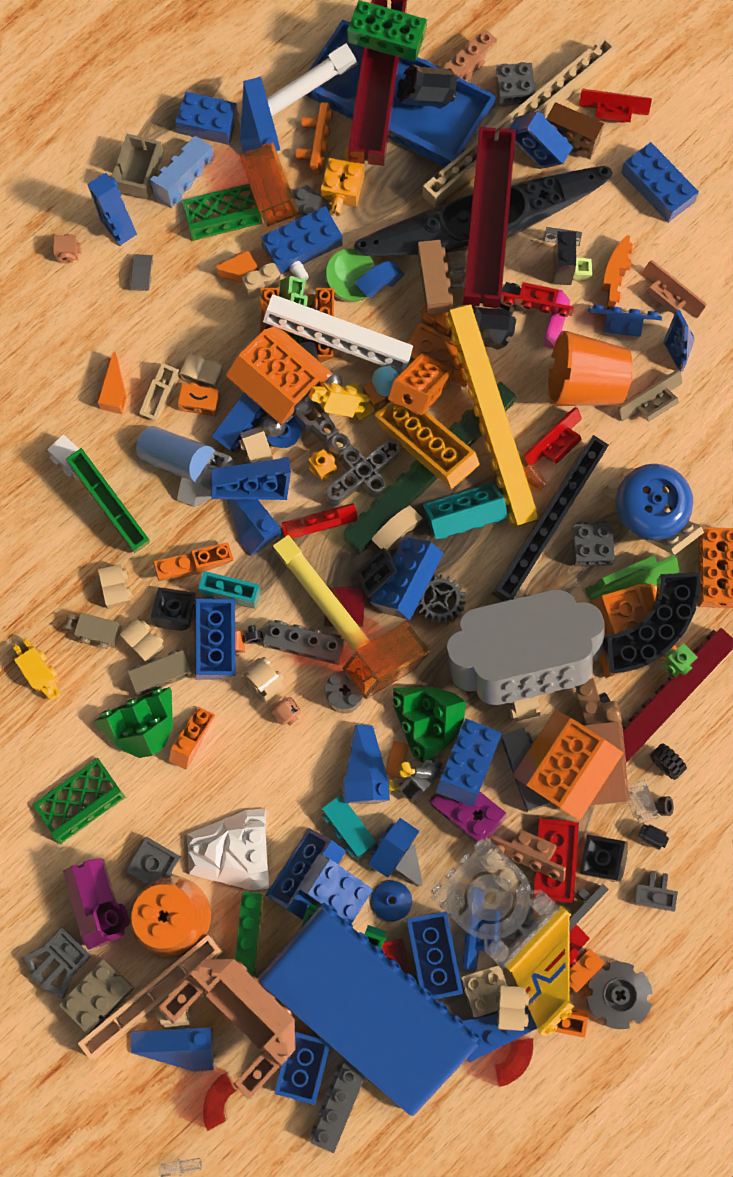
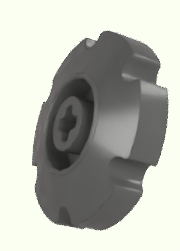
M626 962L609 963L607 971L601 967L589 979L587 988H590L592 991L591 995L586 997L591 1014L595 1019L603 1017L605 1019L604 1025L612 1029H629L631 1021L640 1024L647 1017L652 1006L647 1001V996L653 994L648 978L643 972L634 973V965ZM622 991L621 995L624 998L616 1000L617 995L615 992Z

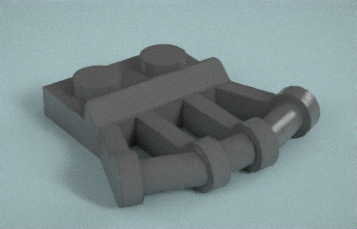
M62 927L44 947L22 957V961L28 967L31 974L30 978L33 981L36 980L41 985L40 988L43 991H49L58 995V998L64 999L73 975L78 972L92 955ZM49 952L51 955L37 968L33 959ZM56 959L60 966L46 979L42 972ZM64 969L68 971L61 987L52 984Z

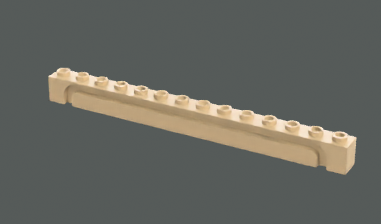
M606 36L595 43L593 51L589 48L493 127L496 128L494 140L498 141L499 129H509L518 116L539 111L544 116L548 115L555 102L561 104L615 59L617 46ZM478 141L439 172L440 178L436 180L433 177L423 185L422 196L434 208L475 175Z

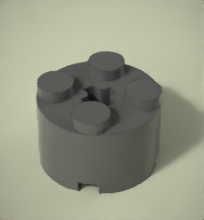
M339 671L332 674L325 686L328 704L339 713L355 711L363 703L365 696L364 684L360 676L351 671ZM343 689L348 691L345 696L341 692Z

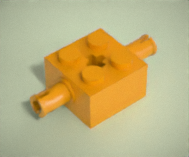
M349 147L345 148L343 161L329 158L321 187V197L326 201L332 202L329 213L333 216L335 212L336 216H340L342 204L357 207L364 179V165L348 162Z

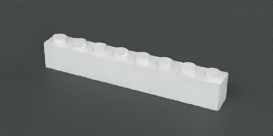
M273 294L263 320L264 323L376 364L390 366L401 373L408 365L413 345Z

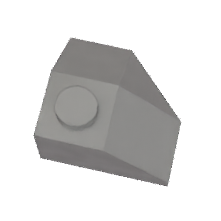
M205 466L195 482L182 477L177 501L197 507L201 503L210 500L211 469Z

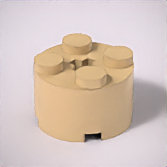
M266 657L257 658L240 673L241 679L245 677L247 680L245 683L246 687L259 700L264 698V703L269 701L284 687L282 683L284 677L279 671L275 672L270 667L271 663Z
M537 696L517 700L508 707L510 717L515 718L516 721L540 716V712H536V708H540Z

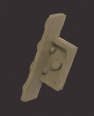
M677 369L618 406L620 419L624 421L638 412L649 422L678 404V397L671 391L682 384L681 371Z

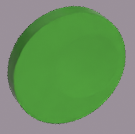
M343 249L334 254L326 265L325 281L327 287L334 288V296L346 302L361 301L367 298V296L355 283L364 274L376 267L375 263L369 256L358 254L355 249Z

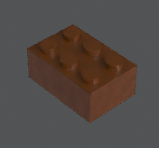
M555 102L546 120L554 125L557 131L573 146L571 151L583 158L591 159L600 142L604 123Z

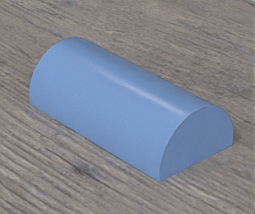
M156 426L146 428L140 434L136 445L137 455L141 461L193 482L196 481L215 451L210 446Z

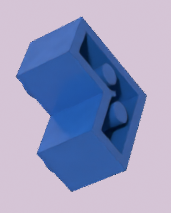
M401 818L395 824L391 822L386 833L384 832L378 840L380 846H375L370 853L372 859L368 865L389 878L420 831Z

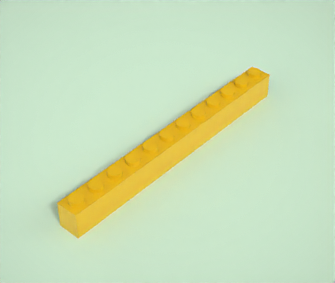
M467 305L452 309L447 314L446 324L448 328H451L453 334L451 335L453 345L457 347V359L459 363H462L464 369L462 370L463 378L468 382V394L470 399L474 401V413L480 420L479 429L481 434L485 436V448L487 452H490L492 458L490 460L491 467L497 474L496 483L498 488L502 490V496L509 512L507 514L510 524H513V528L534 523L539 520L472 306Z

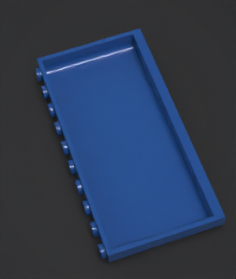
M342 19L309 70L328 59L330 53L346 43L358 64L342 75H335L305 96L320 104L328 103L330 109L353 120L364 47L348 43L347 29L350 22ZM417 57L416 62L400 58L388 138L446 167L464 152L495 103L496 96L490 91L479 88L474 83L463 80L459 76L455 91L456 98L445 107L439 109L433 106L406 105L401 103L400 99L396 96L398 82L400 78L404 80L406 76L403 74L405 69L413 64L418 67H439Z
M324 902L258 976L262 986L411 1116H414L481 1044L480 1036L474 1030H469L465 1027L464 1022L458 1016H453L448 1012L445 1004L440 1001L437 1002L432 998L429 990L421 988L412 975H406L396 961H390L380 947H374L364 933L357 932L348 919L341 918L332 905H327Z

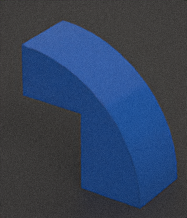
M388 261L368 271L355 284L367 297L372 298L384 285L393 287L405 274L393 261Z

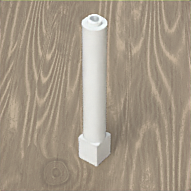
M347 43L330 53L328 59L269 96L267 100L271 115L274 116L335 75H342L358 64Z

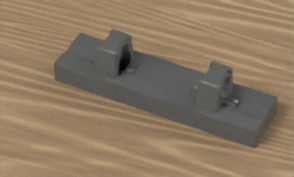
M604 884L600 885L592 894H589L584 888L577 893L584 902L569 918V931L609 890Z

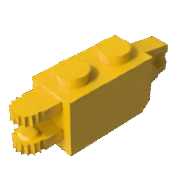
M323 383L321 387H312L308 395L326 413L353 417L355 412H364L365 408L359 403L369 401L367 395L358 393L355 388L351 386L342 387L336 383Z
M26 637L23 641L29 650L22 653L21 648L17 644L13 645L14 650L19 656L14 660L31 687L36 692H44L53 701L61 695L56 684L58 681L55 678L58 674L52 665L48 667L45 663L47 657L43 651H38L33 647Z

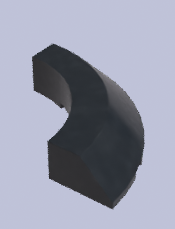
M700 572L661 574L657 579L655 602L648 616L633 628L620 633L609 634L605 637V659L610 674L625 673L644 667L659 659L680 640L689 627L696 611L700 594Z

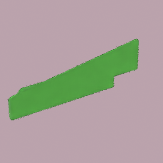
M293 276L281 279L280 297L307 307L308 296L303 295L306 279ZM283 330L297 343H303L304 337Z
M673 555L657 563L655 556H651L599 579L598 583L585 588L592 601L600 596L635 585L654 584V586H657V579L661 574L680 573L677 558Z

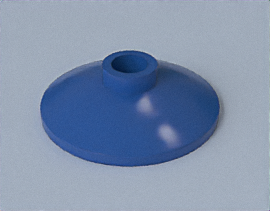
M295 417L285 423V431L287 432L285 435L269 437L265 434L267 441L277 448H289L296 444L301 437L302 428Z
M386 881L380 884L374 891L372 905L380 918L391 922L398 921L409 913L412 907V896L404 884L398 881ZM390 897H395L396 903L390 904L388 902V899Z

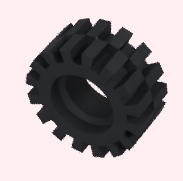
M661 743L650 754V758L656 763L655 765L673 780H676L687 769L683 759L664 743Z

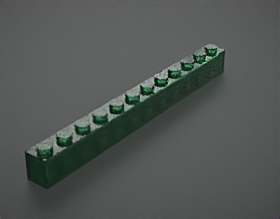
M500 381L497 384V388L506 412L516 402L517 395ZM473 408L466 410L461 417L462 419L458 423L454 422L448 429L469 447L482 436L479 429L480 420L479 417H476ZM415 460L410 465V470L406 474L403 472L397 478V482L393 486L390 485L385 489L384 495L380 499L376 498L371 503V508L367 512L363 511L360 513L357 521L353 525L349 524L343 531L344 541L359 555L373 543L371 539L392 517L410 506L438 479L418 460Z

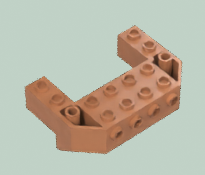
M234 959L204 960L161 1004L158 1010L174 1024L203 993L262 1052L233 1084L247 1099H250L294 1052V1018L291 1016L292 1013L284 1005L281 1006L276 1001L277 998L269 991H266L261 986L262 984L259 980L247 972V968L241 962H236Z

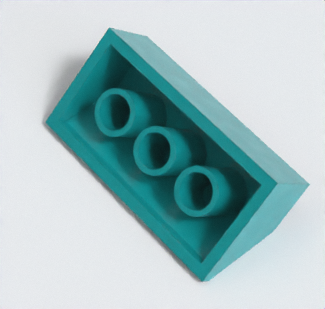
M494 482L422 504L435 539H444L449 535L464 533L466 530L480 528L485 524L500 522L502 519L508 518L504 497Z

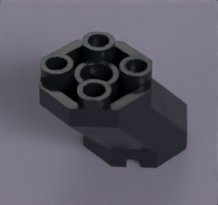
M413 64L405 69L403 73L406 75L404 80L400 78L398 82L396 96L400 99L401 103L406 105L433 106L441 109L448 105L449 102L455 100L459 76L449 69L418 67Z
M471 305L484 347H492L498 350L507 346L508 341L506 339L508 336H513L516 325V318L512 316V312L504 309L482 308Z

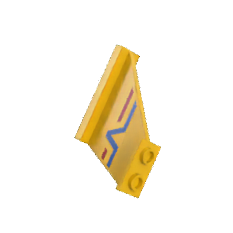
M561 905L504 964L512 972L518 987H525L526 992L529 993V1004L527 1006L536 1023L538 1032L543 1036L554 1033L558 1027L557 1024L562 1019H567L572 1013L571 1009L574 1007L569 1002V917L571 914Z

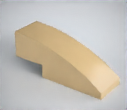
M161 363L155 380L153 379L139 414L155 421L158 420L173 393L181 370Z

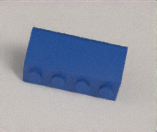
M196 599L194 604L195 680H216L236 676L235 599Z
M309 828L265 896L303 920L309 904H313L315 900L297 887L319 854L339 864L346 850L331 839Z

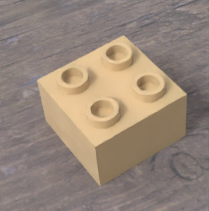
M501 965L460 978L473 1018L498 1010L499 986H507Z

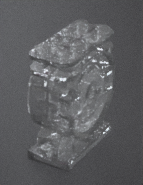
M487 837L485 840L481 838L473 846L476 850L471 855L467 852L459 861L461 865L457 870L453 867L445 875L447 880L443 884L439 882L430 891L433 894L430 898L467 933L479 939H484V951L503 970L560 910V907L541 889L531 890L524 873ZM502 865L506 868L499 875L484 874L472 882L467 894L469 907L460 914L459 910L465 905L464 891L469 880L479 872L487 870L497 871ZM521 880L522 884L516 889L517 902L512 914L502 922L495 924L484 923L479 929L474 928L482 919L495 921L503 918L510 911L513 904L512 887ZM487 892L496 894V900L493 903L486 902L484 896ZM530 894H537L532 900L530 899ZM531 906L540 916L538 915L528 927H523L522 924ZM517 929L521 931V934L510 947L500 939L512 934ZM487 939H493L491 944L487 947Z

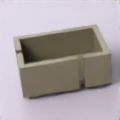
M126 134L117 160V166H115L112 175L119 185L117 188L120 193L145 199L149 198L152 189L150 179L153 176L156 177L164 154L160 141L145 138L147 148L145 150L142 137Z
M102 959L59 1004L87 1034H90L105 1021L102 1017H99L100 1015L108 1017L135 989L123 975H118L120 972L106 959Z

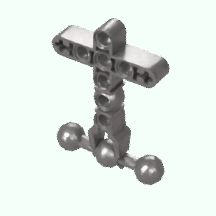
M330 370L332 375L324 383H336L342 386L343 382L340 374ZM310 391L294 406V413L282 425L270 415L263 419L262 428L264 433L269 437H277L285 431V423L295 417L296 421L306 432L315 434L327 445L329 452L334 456H338V460L342 461V465L348 472L327 488L325 496L326 502L332 506L339 505L360 487L371 497L380 496L383 492L385 481L379 473L398 458L401 445L397 440L389 439L365 458L356 448H353L346 435L339 433L340 430L336 429L328 413L317 402L312 401L308 397ZM315 407L321 414V417L309 421L304 415L309 414ZM327 428L331 433H324L322 430ZM340 442L343 446L337 447L334 443ZM353 456L355 461H349L346 457ZM373 459H379L382 463L376 464ZM359 470H365L368 474L361 475ZM351 481L354 485L347 486L344 482ZM371 484H378L380 488L374 489L371 487Z

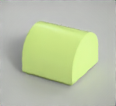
M576 258V269L573 279L578 281L590 279L592 276L591 259Z

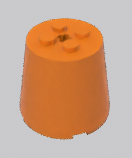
M561 331L556 339L551 358H554L553 369H549L548 398L550 404H553V406L621 405L627 396L632 382L631 351L624 347L570 331Z
M167 876L155 879L142 888L133 902L130 917L132 931L139 944L151 954L163 958L181 957L207 936L211 923L209 901L202 889L186 878ZM162 911H164V913H169V916H167V922H165V920H160V917L162 916Z

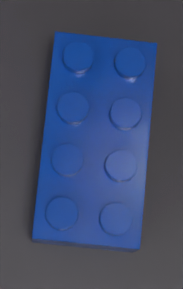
M652 142L644 146L623 164L621 174L668 223L695 203L699 191Z
M326 206L261 236L262 247L270 262L275 263L280 275L290 271L289 267L297 261L304 264L343 245L342 234Z
M404 536L393 556L397 573L374 593L370 603L384 614L410 620L444 553L430 541Z
M465 718L436 792L473 807L502 733Z
M447 911L407 919L419 986L429 990L434 999L463 994Z

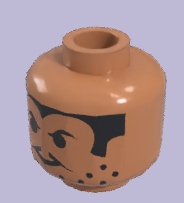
M284 696L272 704L271 712L280 725L288 723L290 726L299 720L297 716L301 710L292 697L286 698Z

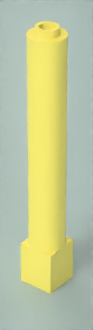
M287 535L273 545L275 553L295 575L354 653L359 652L361 654L369 648L370 640L309 564L291 537Z

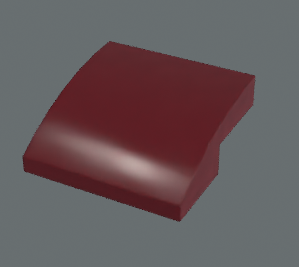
M329 588L357 625L363 627L365 592L363 588ZM324 615V626L334 627L326 615Z

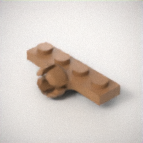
M593 678L582 685L575 686L586 725L622 722L619 705L616 701L601 702Z

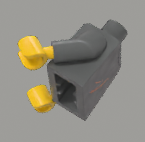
M436 758L432 761L427 759L420 767H414L413 769H411L409 762L402 763V767H398L401 776L404 778L410 777L404 783H399V785L395 784L394 779L388 780L389 793L399 790L413 803L442 774L440 771L443 767L442 762Z

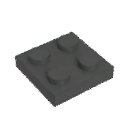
M145 837L126 872L149 884L155 879L170 876L181 856Z

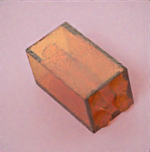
M273 142L264 144L255 150L246 151L240 155L256 204L267 227L301 214L282 160Z
M406 621L357 649L342 669L366 700L414 671L431 651L417 635L415 629Z

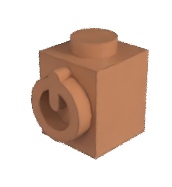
M54 235L53 252L58 261L72 263L79 259V253H82V244L78 242L76 235Z

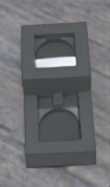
M135 254L131 290L149 291L152 279L153 255Z

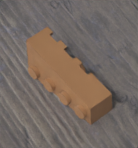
M440 240L418 242V266L420 268L427 315L447 313L450 311V305L453 304L452 293H448L450 278H446L448 265L447 262L443 261V258H446L445 247H441Z

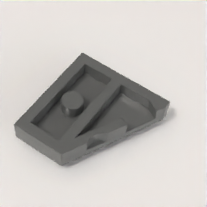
M308 185L291 191L300 217L306 216L325 206L328 211L331 208V204Z

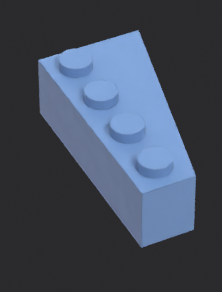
M194 136L181 149L180 155H175L171 159L168 167L163 166L159 170L161 174L158 177L153 176L150 179L155 198L171 208L178 204L185 191L192 187L193 181L202 175L206 165L213 161V147L197 136Z

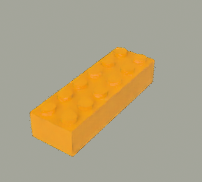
M390 401L375 414L379 427L384 432L397 440L406 451L451 489L480 465L475 451L427 411L422 415L414 414L409 409L397 406Z

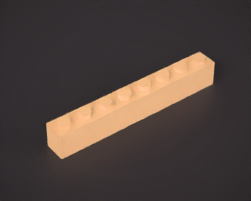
M207 935L81 1040L78 1045L90 1060H95L162 1004L204 960H214L223 951L213 938Z

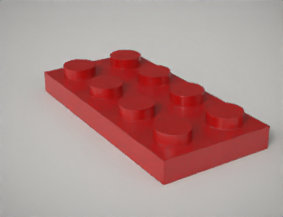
M538 819L537 837L556 845V850L549 861L565 867L566 873L564 881L561 882L551 879L548 875L539 871H535L533 900L574 903L579 822Z

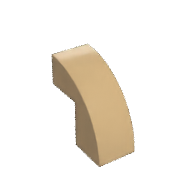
M408 506L392 517L371 540L380 549L384 547L389 551L397 545L405 533L415 529L423 518L411 506Z

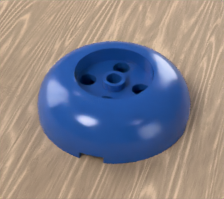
M651 463L633 469L623 478L616 492L615 505L619 519L634 535L646 540L658 541L676 535L686 526L692 515L694 499L691 487L681 473L667 465ZM643 487L646 488V489L649 488V489H650V493H649V494H645V493L643 492ZM662 487H667L669 493H664ZM664 505H669L670 512L664 511ZM647 506L652 512L648 513L644 507Z

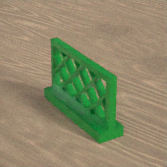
M252 183L182 200L193 241L263 224ZM250 190L247 198L240 195L242 192ZM227 195L233 197L230 202L223 200V198ZM211 199L216 201L213 206L205 204ZM237 199L244 201L240 207L234 205ZM219 203L226 205L223 211L216 209ZM196 204L198 207L193 211L187 205ZM247 204L255 207L248 210L244 209ZM202 207L209 210L206 215L199 213ZM230 208L237 210L236 213L227 214ZM213 212L219 214V217L209 218ZM195 217L202 219L200 222L192 223Z
M97 758L39 799L33 806L45 822L54 839L59 844H62L126 798V796L100 759ZM99 765L101 768L100 777L90 776L91 769ZM79 778L85 779L83 789L74 788L75 781ZM89 780L98 781L96 791L87 790ZM102 781L110 782L113 786L107 792L100 791ZM62 790L69 791L67 801L57 800L58 794ZM73 791L82 792L80 802L71 801ZM86 793L95 794V799L90 804L84 803ZM45 802H52L50 812H43L40 806ZM56 803L66 804L64 814L54 813ZM70 805L79 806L78 813L74 816L68 815ZM53 816L62 817L61 825L54 829L51 825Z

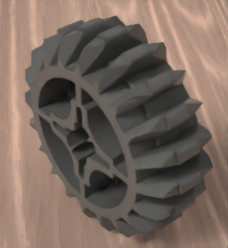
M442 574L439 579H436V576L433 575L432 581L429 582L416 607L419 609L418 615L424 614V621L430 618L429 624L431 625L434 620L437 621V626H440L441 621L444 622L445 626L448 625V619L454 623L455 617L460 618L461 616L459 611L462 612L465 609L462 606L466 604V600L463 599L465 592H460L462 590L461 585L455 587L457 580H454L452 583L450 582V576L443 580ZM437 587H444L448 590L442 592ZM430 590L433 599L429 601V604L425 605L424 597ZM454 595L456 604L450 610L447 602ZM439 597V599H443V603H441L440 601L436 602L437 598ZM440 609L443 614L434 613L431 610Z

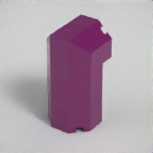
M104 859L88 860L79 866L76 864L63 870L80 934L87 949L102 947L125 935L124 930L128 927L130 920L126 906L116 902Z

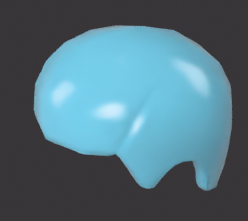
M384 366L375 370L372 376V383L377 394L384 397L389 396L393 382L399 376L396 369Z

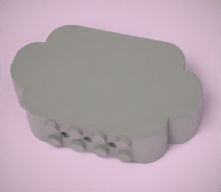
M551 590L468 611L461 619V631L453 634L447 643L449 668L453 683L462 690L477 691L479 698L485 703L500 705L513 703L525 698H533L546 693H553L558 690L570 689L586 683L592 676L593 662L600 659L605 650V623L600 610L596 606L584 602L576 603L574 597L566 591Z

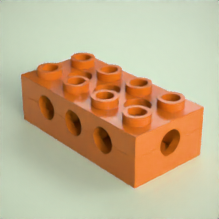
M421 353L394 380L388 400L397 406L409 409L414 414L422 415L448 388L454 368Z
M702 527L704 533L698 537L699 607L733 608V528ZM717 565L721 566L723 570L718 569ZM717 584H721L724 589L719 588Z

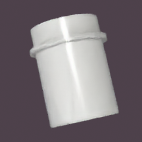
M300 261L293 263L289 267L294 277L306 279V281L309 279Z

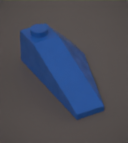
M261 76L243 81L240 142L244 157L265 155L281 150Z
M677 310L663 343L678 370L683 372L695 339L681 311Z
M227 499L239 540L250 556L282 535L280 527L259 500Z
M355 725L350 745V759H347L346 766H348L347 773L343 777L342 782L343 803L378 804L390 801L389 781L373 725Z
M213 1028L131 1032V1053L190 1071L214 1070Z

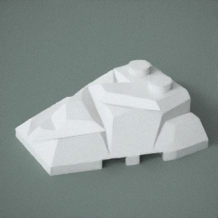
M266 809L245 810L188 833V874L249 891L270 889L269 869L267 866Z

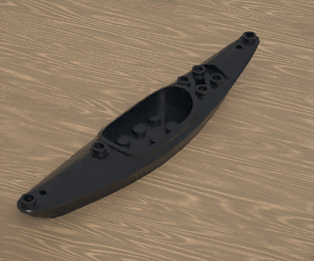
M598 166L511 184L507 237L524 231L595 191L611 179L613 174L611 168ZM473 194L373 232L357 240L354 244V249L358 254L366 256L418 255V242L440 240L441 247H445V253L466 250L469 243Z

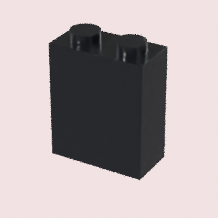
M558 231L553 250V285H572L576 269V232Z

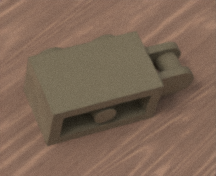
M81 613L80 617L66 615L67 622L66 625H63V629L75 632L74 635L79 639V642L84 644L96 643L97 647L103 649L115 647L121 628L118 622ZM74 622H78L76 627H73Z

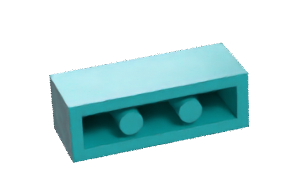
M203 571L198 587L202 596L213 599H235V604L256 609L261 593L259 584Z
M339 795L322 808L324 814L321 816L328 825L330 823L333 824L336 829L333 832L340 841L344 839L348 845L345 848L351 857L355 855L358 859L377 845L375 839L350 805L343 803L342 795Z

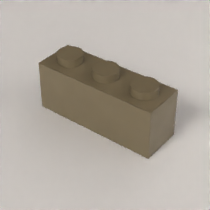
M183 650L171 651L164 658L156 657L150 660V663L136 665L132 667L131 671H128L138 696L147 694L157 687H165L193 675Z

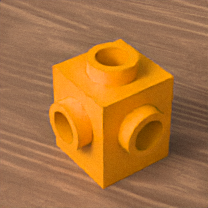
M323 449L320 452L315 451L310 455L308 469L313 476L316 475L321 483L337 473V466L334 464L336 461L330 452L327 454Z

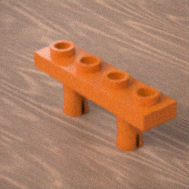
M321 103L318 117H302V128L316 129L312 149L297 148L296 158L297 160H311L310 167L314 175H321V170L325 166L324 152H327L329 124L333 120V111L330 110L328 103Z

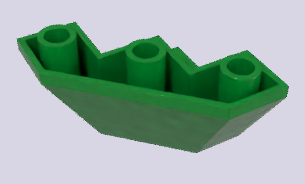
M157 687L151 690V693L137 699L132 698L117 708L101 712L99 714L100 717L94 720V723L120 750L138 758L153 756L165 747L173 728L172 690L170 687L163 689L162 687Z
M433 687L393 688V707L413 756L421 763H424L427 759L431 761L455 739L465 719L466 701L453 692Z

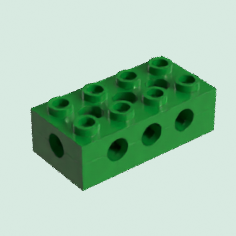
M358 0L347 29L348 43L416 62L427 32V19Z

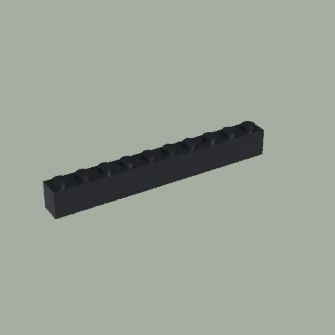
M592 435L586 442L540 515L539 520L533 526L491 593L503 602L513 600L609 444L595 435Z

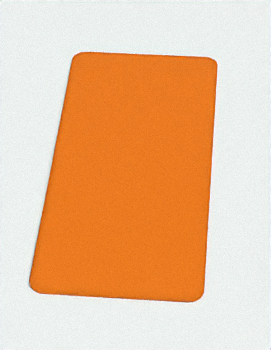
M397 741L393 742L386 766L387 775L396 778L401 777L398 767H402L401 764L405 762L409 749L408 744Z

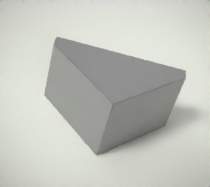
M413 844L409 847L395 868V871L419 887L423 885L416 847Z

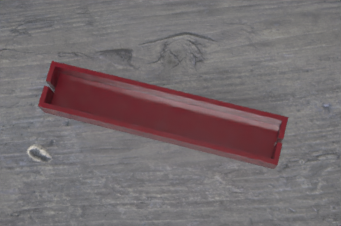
M371 0L372 4L388 8V0ZM391 0V9L407 13V0ZM364 47L348 148V162L365 164V161H368L370 165L384 166L400 57Z
M479 127L463 305L479 307L480 303H483V307L500 308L516 130L500 128L498 141L494 140L496 128Z

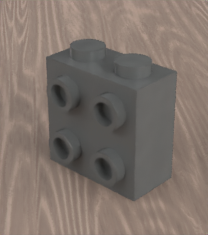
M532 62L504 63L496 66L495 76L499 106L520 105L535 94Z
M598 521L595 524H588V522L574 524L572 528L574 566L613 565L615 555L612 523Z

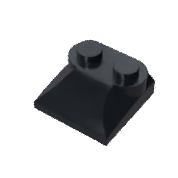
M158 587L150 617L151 623L158 628L178 631L187 630L191 626L196 593Z
M587 835L579 874L611 882H620L625 871L628 843L622 840Z

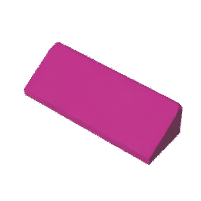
M559 289L556 303L569 306V298ZM552 312L543 342L544 346L554 348L566 317H561L557 313Z

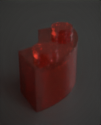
M533 1038L511 1041L507 1057L502 1062L494 1065L497 1087L514 1082L526 1071L533 1055Z
M229 1072L217 1078L206 1094L203 1105V1119L207 1131L228 1120L226 1113L227 1103L231 1095L237 1091Z

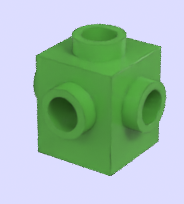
M683 643L678 649L672 648L665 654L667 659L662 665L669 674L676 678L680 674L683 676L692 669L690 665L698 657Z

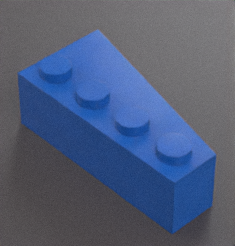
M105 172L87 185L99 219L118 245L121 246L136 236L137 232L121 198L122 195L117 188L119 185L114 177L110 178Z
M243 393L212 437L234 452L241 447L239 444V440L242 439L240 433L254 429L267 413Z
M289 457L211 469V499L287 500L291 477Z
M525 1007V1014H528V1026L524 1027V1031L497 1029V1014L464 1020V1026L469 1030H474L481 1040L478 1048L467 1058L468 1062H472L537 1029L529 1008Z

